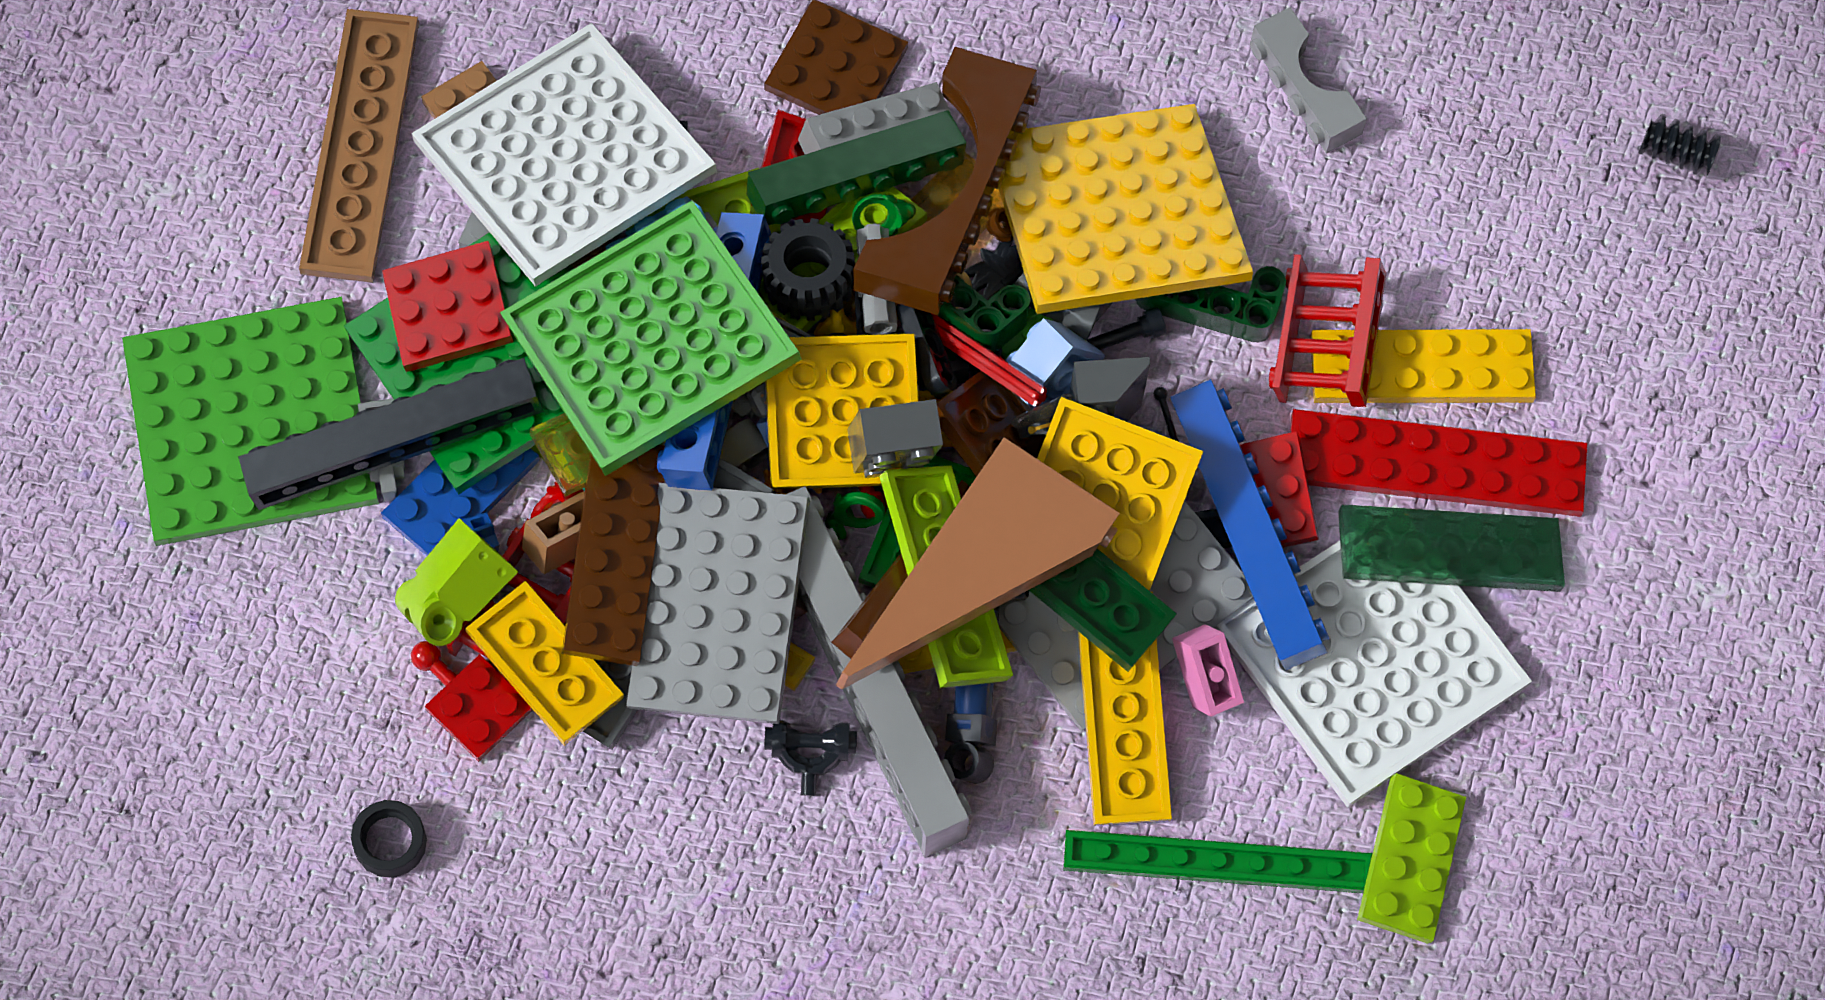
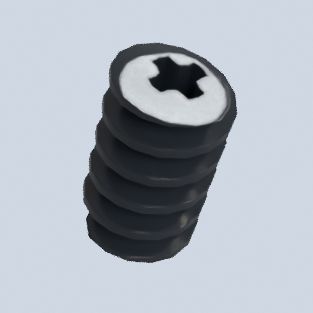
M1661 114L1655 121L1651 119L1638 154L1643 155L1651 147L1652 159L1656 160L1662 152H1665L1667 165H1670L1678 157L1679 169L1683 170L1692 162L1694 175H1697L1705 167L1707 168L1708 176L1720 147L1721 136L1715 134L1708 142L1707 130L1702 129L1694 137L1692 124H1688L1681 132L1679 131L1680 121L1678 119H1674L1668 127L1666 126L1665 114Z

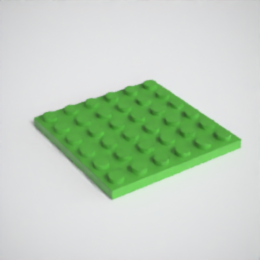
M693 200L500 312L516 340L605 476L802 360L793 342Z
M342 296L122 337L152 534L156 546L379 504L376 484L374 481H370V474L366 473L258 510L249 497L238 456L247 454L255 447L270 446L282 442L292 434H305L319 429L327 422H340L354 417L359 412L358 403H361L350 337L344 327L347 324Z

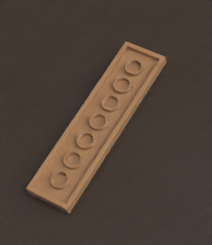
M347 9L299 265L301 275L372 283L374 281L419 28L417 16Z

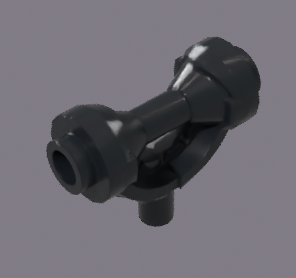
M780 720L779 724H773V727H765L764 750H772V758H779L788 770L794 774H801L800 796H816L817 775H825L836 768L841 761H848L849 754H856L857 731H850V723L840 722L833 725L832 729L823 733L799 732L792 728L790 723L785 720ZM821 748L825 752L816 758H806L798 754L796 749Z

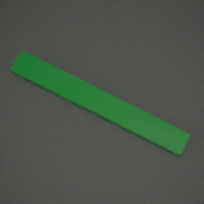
M1066 830L1063 871L1363 893L1373 853Z

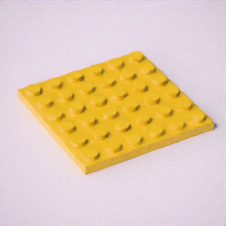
M1195 104L1026 128L1024 134L1018 133L1015 139L1017 140L1016 152L1011 162L1006 161L1004 164L1005 175L999 192L1037 314L1252 280L1253 270Z

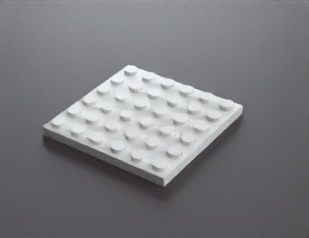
M592 23L412 133L415 144L535 287L717 172L716 163Z
M1396 504L1300 566L1301 572L1295 574L1299 585L1307 584L1315 605L1309 607L1313 619L1316 620L1321 617L1330 639L1323 642L1328 653L1285 670L1278 658L1254 598L1250 599L1215 627V629L1224 632L1228 648L1347 808L1390 780V777L1395 773L1399 774L1530 686L1532 682Z

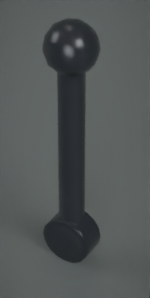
M1158 387L1154 390V398L1160 403L1170 439L1179 442L1166 401L1168 392L1164 387Z

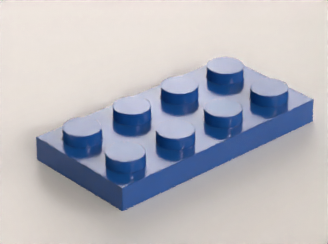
M530 448L459 495L436 461L433 460L381 512L382 518L424 555L428 556L459 518L465 523V519L485 512L488 513L540 461L539 455Z

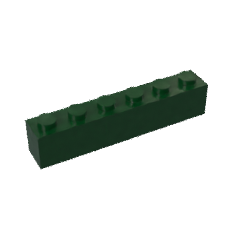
M949 110L750 171L748 172L746 194L756 214H764L768 226L783 224L798 216L818 213L836 204L850 203L859 197L874 192H885L893 186L909 181L916 182L925 176L941 171L954 170L964 163L967 142Z

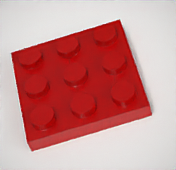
M489 240L382 270L401 360L406 372L514 342L512 332L500 313L506 309Z

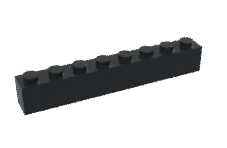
M525 358L519 360L512 359L504 361L498 367L484 372L469 373L461 380L450 384L434 385L421 394L412 397H399L389 405L377 409L362 410L354 417L340 422H327L319 429L311 432L292 434L282 442L270 446L255 447L247 454L238 456L249 497L258 510L528 418L542 413L544 410L533 375Z

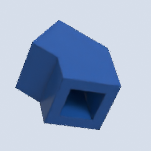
M487 512L465 519V523L497 552L499 551L500 544L495 534L494 525Z

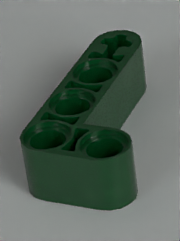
M1265 266L1256 271L1248 294L1223 286H1215L1172 293L1171 298L1167 297L1168 294L1137 298L1135 300L1137 305L1145 311L1158 307L1162 316L1258 343L1265 341L1272 333L1286 286V278L1280 269L1273 266ZM1264 284L1271 285L1276 291L1265 292L1259 286ZM1181 296H1190L1196 302L1186 304L1179 298ZM1217 306H1225L1231 312L1228 314H1220L1214 308ZM1253 316H1259L1266 321V323L1261 325L1255 324L1250 320V318Z
M956 275L953 297L950 303L944 302L939 316L995 353L1027 325L1031 298L1025 288L1018 285H1008L989 300H986ZM984 329H988V330H991V332H986V331H983V330H984Z

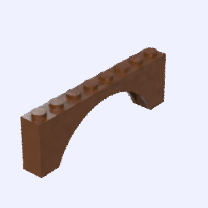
M954 47L942 73V95L959 111L974 137L977 158L972 174L958 197L944 211L930 221L895 236L866 240L853 269L854 291L935 315H939L944 302L950 303L956 286L955 276L957 273L962 274L967 264L968 253L966 251L969 245L974 246L978 240L981 228L979 224L982 216L987 217L991 210L993 202L991 194L994 188L999 190L1005 175L1004 164L1006 161L1011 162L1017 148V140L1015 139L1018 133L1024 134L1029 120V113H1027L1029 107H1035L1038 103L1041 86L1036 85V69Z

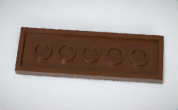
M664 445L655 446L606 476L590 453L561 654L638 666L640 662L660 516V504L657 493L659 483H664V478L657 469V457L659 451L664 450Z

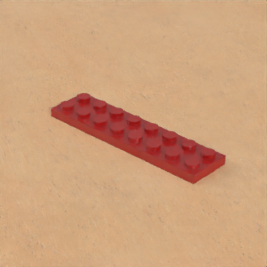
M1297 409L1292 411L1290 433L1297 431L1299 434L1309 486L1581 517L1584 512L1588 443Z

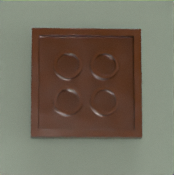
M812 0L766 79L764 90L817 115L881 98L908 49V41L818 0Z
M980 371L937 402L942 432L976 477L1003 438L1008 439L1033 457L1038 458L1046 435H1034L1020 440L1017 429L1040 422V420L1029 405L1018 395L984 372Z

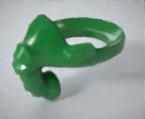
M873 194L864 197L856 204L852 213V223L856 231L864 228L865 226L860 220L862 210L870 204L879 203L885 206L888 212L887 219L881 226L889 229V237L895 236L898 233V229L914 217L916 208L914 205L904 200L896 199L891 195Z
M852 492L843 496L838 493L833 501L834 508L828 513L825 524L828 529L833 528L838 540H843L846 538L844 526L853 528L875 526L884 518L885 506L881 500L868 493ZM855 504L865 505L874 511L875 516L871 519L856 518L850 506Z

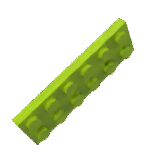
M952 466L885 470L879 476L908 576L961 500ZM994 609L928 643L940 688L1004 682L1013 676Z

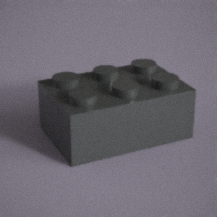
M936 399L859 409L847 429L854 474L864 473L865 478L879 477L888 469L924 467V465L929 464L943 445Z

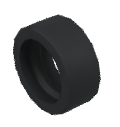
M382 800L370 804L359 813L352 825L351 842L357 860L367 871L379 877L394 878L407 874L420 863L426 851L427 836L421 818L412 807L400 801ZM387 817L398 818L404 821L412 834L411 845L407 852L400 858L390 861L381 860L373 856L366 844L367 833L370 827L378 820Z

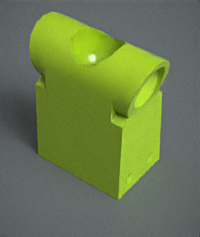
M459 518L415 570L417 575L399 587L395 596L396 607L429 643L435 646H444L458 637L462 629V623L464 621H471L518 571Z

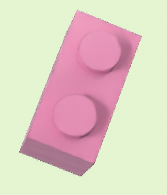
M1204 624L1172 638L1193 708L1209 716H1214L1244 703L1224 632Z

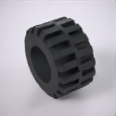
M811 218L810 223H803V219L795 220V225L789 226L788 223L780 226L781 233L773 232L769 236L770 243H765L763 256L761 257L765 293H768V300L772 305L777 304L779 312L785 315L789 311L791 312V318L797 320L800 319V316H806L807 321H815V316L821 315L824 319L830 317L831 310L839 312L843 308V301L849 302L851 299L852 289H854L853 269L855 259L850 240H846L845 233L841 229L834 231L832 223L826 221L824 225L819 224V219ZM805 262H816L827 267L823 273L814 277H800L790 272L794 267Z

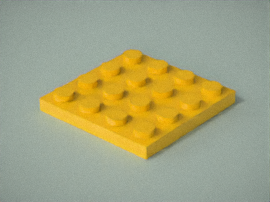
M914 334L789 337L799 351L802 360L765 381L771 489H800L804 486L806 488L882 486L880 477L865 478L864 473L854 474L847 429L859 409L918 402Z
M1061 397L1037 459L1120 513L1113 523V526L1118 529L1107 548L1099 544L1097 549L1150 591L1204 451Z

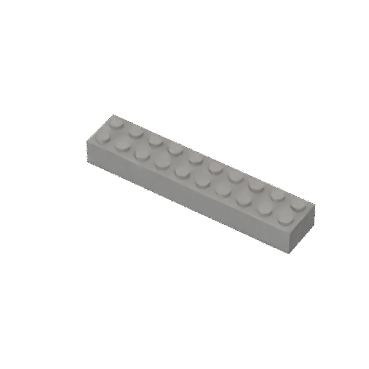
M804 486L786 494L806 496L810 499L798 593L808 611L805 614L837 679H839L851 659L831 642L867 596L865 593L858 594L853 583L857 581L855 572L848 560L842 562L837 551L841 549L838 537L833 528L826 529L822 520L825 513L818 497H810ZM897 660L842 690L924 858L965 840L967 828L970 825L968 815L972 814L965 795L963 793L957 795L952 785L955 777L950 764L946 759L940 761L935 748L938 747L936 736L929 725L923 726L918 715L922 713L920 704L913 692L907 694L902 683L905 680V675Z

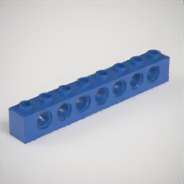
M721 212L718 227H714L713 230L757 293H759L763 276L761 265L763 247L765 243H770L769 236L772 234L764 214ZM733 401L666 440L664 450H660L657 457V469L662 474L668 487L712 491Z

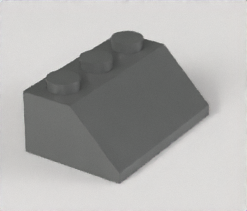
M1150 357L1074 362L1069 397L1072 398L1073 402L1128 422L1142 406L1150 367Z

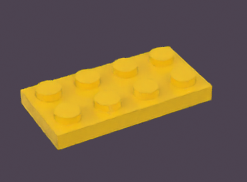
M525 581L467 626L466 633L565 746L624 698V694L594 659L561 654L565 626Z

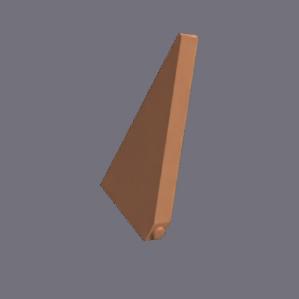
M1003 438L841 673L836 686L844 689L1082 562L1093 555L1099 544L1107 548L1118 531L1113 526V523L1120 513L1008 439Z

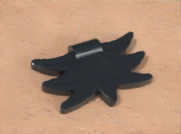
M1013 237L1008 242H1001L994 253L981 248L980 256L982 261L964 270L969 278L974 277L971 282L974 290L978 292L985 288L982 296L986 300H989L1002 288L1014 285L1017 279L1024 273L1016 245L1011 246L1014 241Z

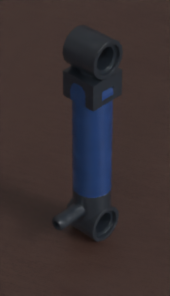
M1029 590L1011 600H1026L1029 597ZM1000 605L994 608L998 623ZM994 683L955 686L954 713L947 714L945 741L954 744L949 746L945 752L944 759L950 764L956 779L978 784L986 781L993 772V756L990 751L982 746H996L998 720L992 718ZM972 754V766L966 771V759Z

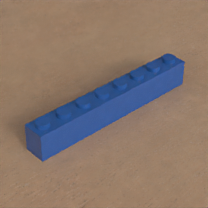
M1210 379L1171 396V401L1190 446L1204 451L1198 466L1281 664L1285 670H1288L1328 653L1323 641L1330 639L1321 617L1314 620L1309 607L1314 606L1315 602L1307 584L1300 586L1295 574L1301 572V569L1293 551L1286 553L1281 541L1287 539V536L1279 518L1272 520L1267 508L1273 506L1272 500L1265 485L1258 487L1254 475L1260 472L1251 452L1246 455L1243 453L1240 443L1246 441L1238 421L1230 422L1226 411L1232 409V406L1224 388L1217 390Z

